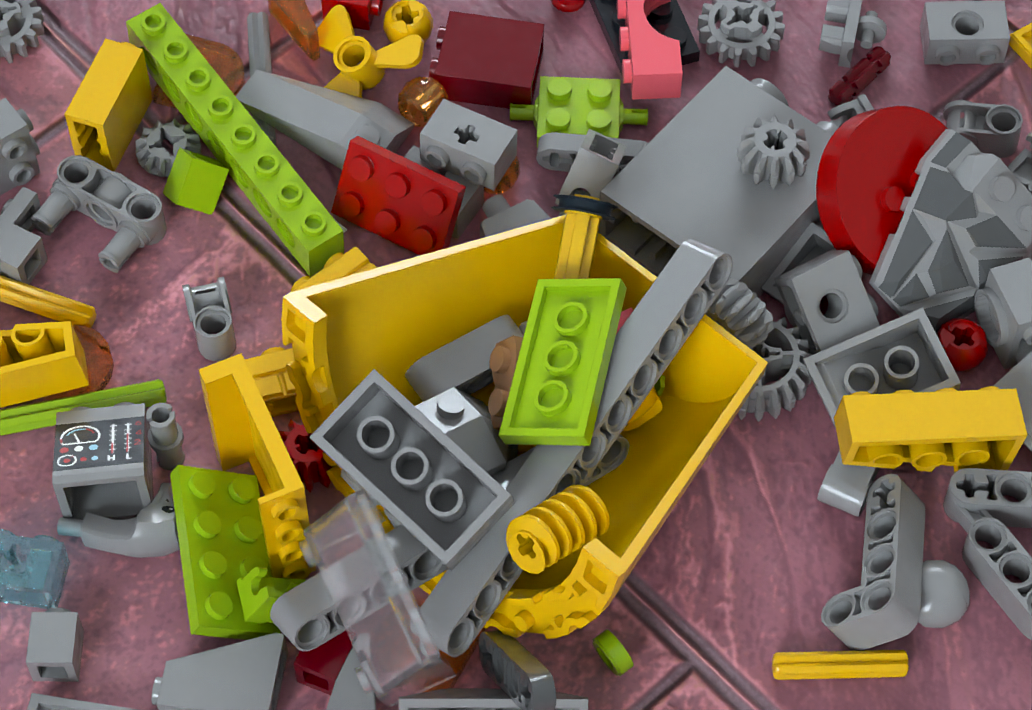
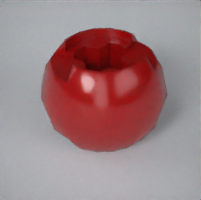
M953 318L944 323L936 333L955 372L974 369L982 363L988 354L986 332L978 323L968 318Z

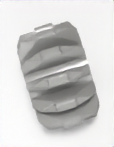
M774 114L769 123L757 118L753 128L745 127L741 135V142L737 148L738 161L741 162L743 175L753 174L755 185L763 180L769 181L773 190L778 181H782L790 186L795 176L802 177L806 171L811 148L809 143L806 142L805 129H794L792 119L784 124L779 123Z
M729 278L722 291L705 313L751 350L762 344L768 338V334L774 329L773 317L766 309V303L761 301L757 297V293L752 292L746 283H739L733 278Z

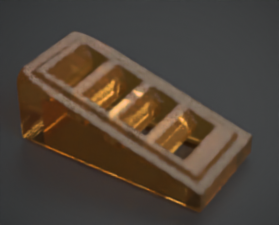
M268 0V8L271 15L305 54L313 61L320 58L318 30L305 0Z

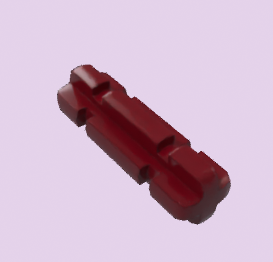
M881 46L874 47L866 54L867 58H862L842 76L843 81H837L829 89V101L836 106L852 101V96H857L877 77L876 73H882L890 65V53Z

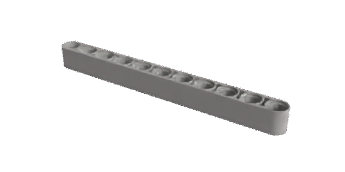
M688 239L679 246L616 334L590 446L537 445L505 489L512 495L515 503L452 571L448 569L414 618L413 632L415 636L451 657H458L469 648L523 572V569L513 561L508 551L506 531L509 523L570 485H584L728 282L733 269L732 257L729 254L694 239Z

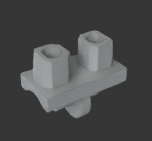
M828 0L824 20L845 23L846 25L845 27L823 24L819 50L839 54L838 66L850 68L855 39L861 42V47L870 49L874 43L881 42L886 36L887 25L878 18L877 12L868 11L865 16H860L862 0Z

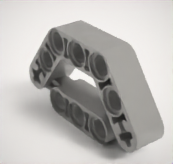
M978 468L960 469L950 479L943 507L947 516L959 523L968 533L962 549V558L967 567L1020 632L1032 640V557L1007 528H1032V472ZM1003 496H1013L1019 502H1010ZM978 541L988 542V543H990L994 548H993V549L983 548V547H981L977 542H978ZM1005 575L1016 576L1022 583L1010 582L1005 578Z

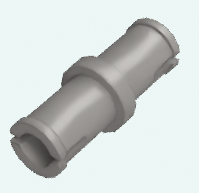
M159 402L149 407L146 413V419L150 427L147 437L150 447L156 452L157 462H160L159 466L165 470H173L177 465H182L185 459L181 446L184 435L181 426L175 420L176 415L175 411H172V406Z

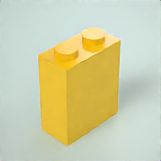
M105 38L65 112L74 154L87 157L111 171H115L153 99L143 49L137 48L128 42L120 43Z

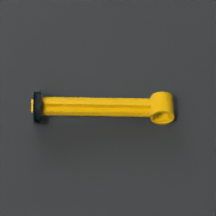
M555 194L553 196L559 199V205L551 208L564 212L566 215L554 279H590L600 220H616L610 214L611 209H616L618 206L587 195L574 194V196ZM518 445V451L526 452L536 445Z

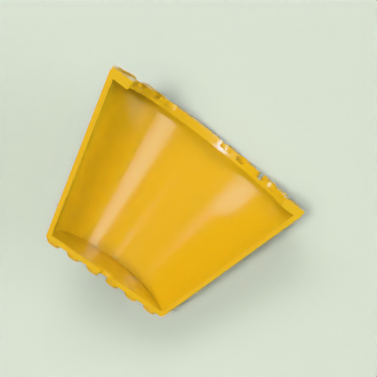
M565 215L296 290L283 296L281 317L283 345L286 346L292 343L294 360L287 363L286 368L289 380L297 392L295 401L307 433L315 432L373 369L416 406L422 403V400L405 378V374L417 360L502 315H509L518 327L522 322L527 321L538 279H554ZM598 233L590 278H621L627 287L621 312L631 307L634 310L657 276L653 275ZM705 314L662 374L665 376V388L662 395L659 396L663 405L661 412L638 428L622 431L620 434L629 442V452L626 459L616 469L586 486L594 491L606 505L610 518L607 532L598 537L596 536L589 543L583 544L580 549L571 552L567 557L561 560L558 559V562L554 565L545 567V570L539 574L523 570L486 622L484 628L488 629L490 626H494L504 635L519 638L527 632L544 634L546 639H555L569 635L575 629H581L596 619L610 605L763 376L768 362ZM494 382L471 394V396L483 401L488 406L489 397L494 391ZM518 451L517 457L523 454L524 452ZM323 452V458L326 463L334 466L326 471L336 490L345 496L348 507L356 520L360 523L368 518L381 536L395 529L385 515V509L381 505H367L341 477L342 469ZM447 570L419 587L430 595Z

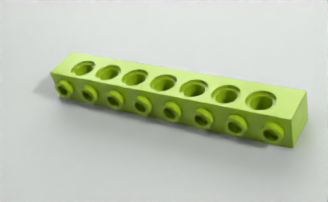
M159 3L126 21L129 43L143 49L149 74L187 122L190 123L191 127L217 160L230 169L228 174L306 273L311 277L324 268L325 263L332 255L339 252L344 254L343 229L163 5Z

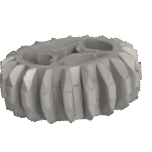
M785 317L777 322L772 321L774 329L768 334V338L762 344L752 349L766 360L768 364L763 376L739 410L738 416L740 420L747 415V412L754 413L758 422L763 418L764 412H768L775 419L780 415L781 408L791 412L792 408L795 407L796 400L802 401V398L806 395L808 385L811 384L812 379L803 363L804 358L812 355L808 353L810 347L808 339H800L799 327L786 329L787 321ZM770 381H777V382H775V383H773V384L765 385L766 383H768V382H770Z

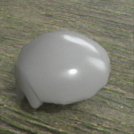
M926 560L923 562L921 606L918 623L924 627L945 628L958 622L970 605L968 583L963 573L955 565L944 560Z

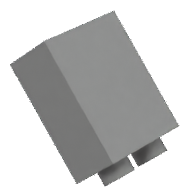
M725 66L601 190L600 201L614 204L618 208H612L610 214L616 220H600L598 233L657 277L679 246L688 239H694L729 254L733 261L730 278L736 279L739 283H746L747 287L752 292H756L759 298L764 293L761 287L810 223L816 224L820 219L816 198L818 167L828 141L839 127L827 121H821L817 124L813 123L790 108L783 93L771 82L761 78L749 81ZM775 114L779 123L784 124L792 119L794 129H805L806 142L809 143L811 151L810 157L807 160L806 171L802 177L795 176L790 186L782 181H778L772 190L769 181L763 180L755 185L753 174L743 175L741 162L738 161L737 148L741 142V135L745 127L753 128L757 118L769 123Z

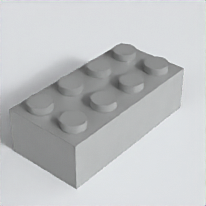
M375 369L368 374L309 437L451 571L515 503L508 491Z

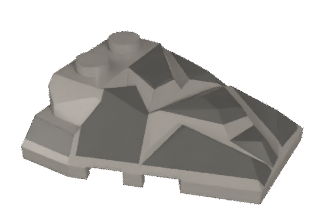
M945 129L920 159L915 173L920 176L911 197H904L900 210L904 214L896 234L888 235L869 281V284L900 317L923 307L936 333L944 323L953 318H965L975 311L974 299L976 291L985 287L991 268L1029 257L1032 261V194L999 157L992 153H982L972 141L952 129Z

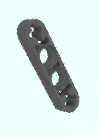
M500 630L482 632L479 638V655L485 673L522 710H555L556 688L551 672L514 637L504 635Z

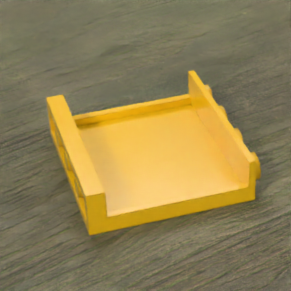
M242 353L198 369L216 457L222 471L249 462L264 494L263 497L257 500L272 578L305 579L311 572L317 569L304 485Z

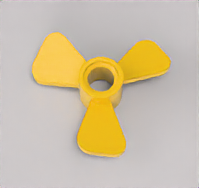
M336 5L330 10L317 28L315 35L317 44L322 49L333 54L334 64L340 70V73L325 85L324 88L361 98L362 90L373 88L379 84L384 77L385 68H413L422 60L424 49L423 39L419 35H410L375 51L365 38L355 36L349 13L342 5Z

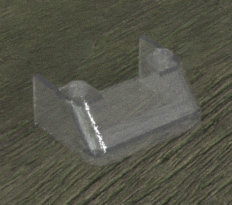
M363 488L346 496L305 528L303 533L306 539L299 542V546L309 567L312 568L317 565L361 663V666L354 669L364 692L368 694L374 691L378 699L390 708L399 703L400 696L424 692L455 677L456 674L451 665L440 654L381 524L386 521L383 513Z

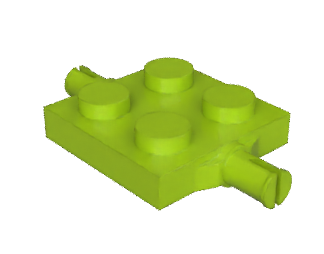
M540 76L539 95L535 100V105L510 103V121H534V126L537 130L538 148L539 138L551 132L586 135L588 130L591 129L606 137L619 138L623 124L647 126L648 108H624L620 98V79Z

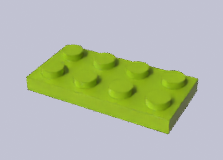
M621 278L538 279L499 431V437L505 444L590 446L627 290Z
M177 465L170 473L191 634L249 640L272 633H280V629L274 623L245 622L236 582L240 577H245L255 567L267 568L268 572L265 577L272 578L257 500L260 498L257 476Z

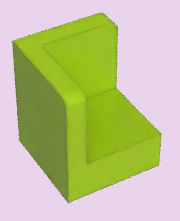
M179 147L163 194L176 205L212 214L230 169L215 158Z

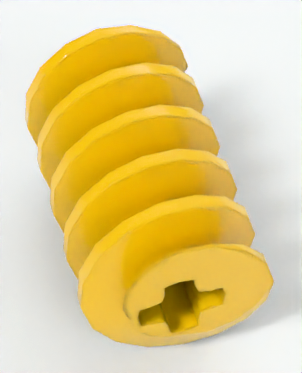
M570 485L509 523L506 531L508 551L513 561L521 569L529 573L539 574L545 570V567L554 565L558 562V559L561 560L567 557L571 552L580 549L583 544H587L596 536L598 537L607 532L610 525L609 513L601 498L590 488L583 485Z

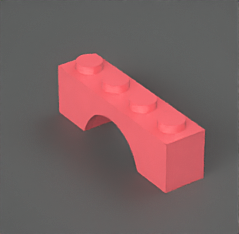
M617 0V18L625 19V27L619 28L620 51H628V59H622L623 84H631L632 100L681 97L683 71L680 42L657 32L646 19L654 9L671 2V0Z

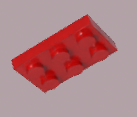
M356 136L349 142L331 213L418 255H424L449 248L466 186L360 136Z

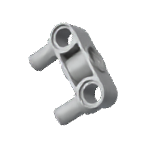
M72 155L60 162L57 167L58 178L53 182L50 189L51 195L31 217L33 226L41 233L49 236L70 211L76 210L92 218L99 225L116 231L117 233L98 254L101 264L115 273L119 272L137 248L153 245L162 240L166 234L167 227L162 203L158 196L135 184L121 173L111 171L81 155Z

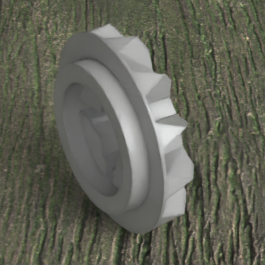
M175 118L171 123L164 124L157 120L156 125L150 129L143 127L142 136L140 139L135 140L136 157L140 166L147 172L161 177L169 176L179 147L201 153L199 135L193 131L190 123L181 125ZM164 139L169 140L173 145V156H170L169 152H166L165 148L162 147Z

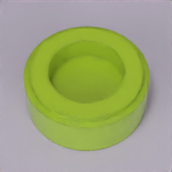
M608 629L593 639V646L596 652L615 675L621 676L634 666L624 646Z

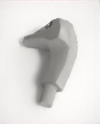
M162 483L152 502L140 510L137 517L126 520H113L86 513L84 519L61 517L57 524L58 535L81 537L85 547L110 553L145 558L166 556L180 550L171 483Z

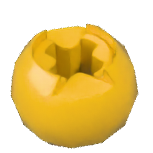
M401 0L392 4L386 11L383 20V30L391 44L410 35H419L425 43L433 30V18L424 4L416 0Z

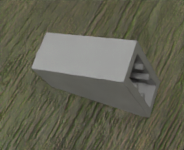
M272 633L166 661L163 677H156L153 684L152 704L157 705L158 710H276L288 656L285 635L282 633Z

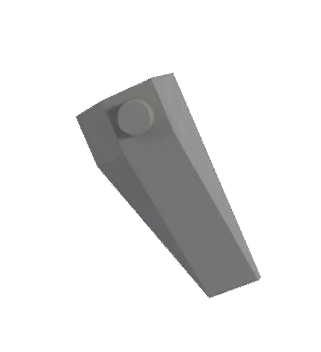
M256 70L236 95V98L248 112L341 170L343 169L351 139L360 136L396 153L415 125L382 103L261 70Z

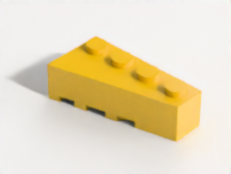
M71 321L15 324L12 330H0V408L89 385L85 351Z
M987 386L979 390L965 391L943 388L935 392L915 393L912 390H899L890 394H871L866 391H859L850 395H843L834 416L843 465L895 469L903 462H910L916 471L932 472L940 465L953 466L954 472L964 468L1008 470L1027 437L1016 388L1000 389L996 386Z

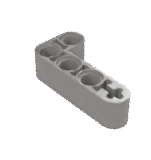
M892 473L878 478L868 491L861 586L833 596L827 601L821 613V620L824 625L852 651L866 650L902 638L916 627L920 617L926 509L922 500L898 475Z

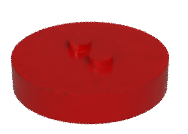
M892 106L857 114L844 122L835 131L821 156L816 180V198L824 230L836 250H849L860 263L862 272L870 275L874 272L888 235L896 234L904 214L900 210L904 197H911L920 176L915 173L920 159L945 129H948L934 116L918 108Z

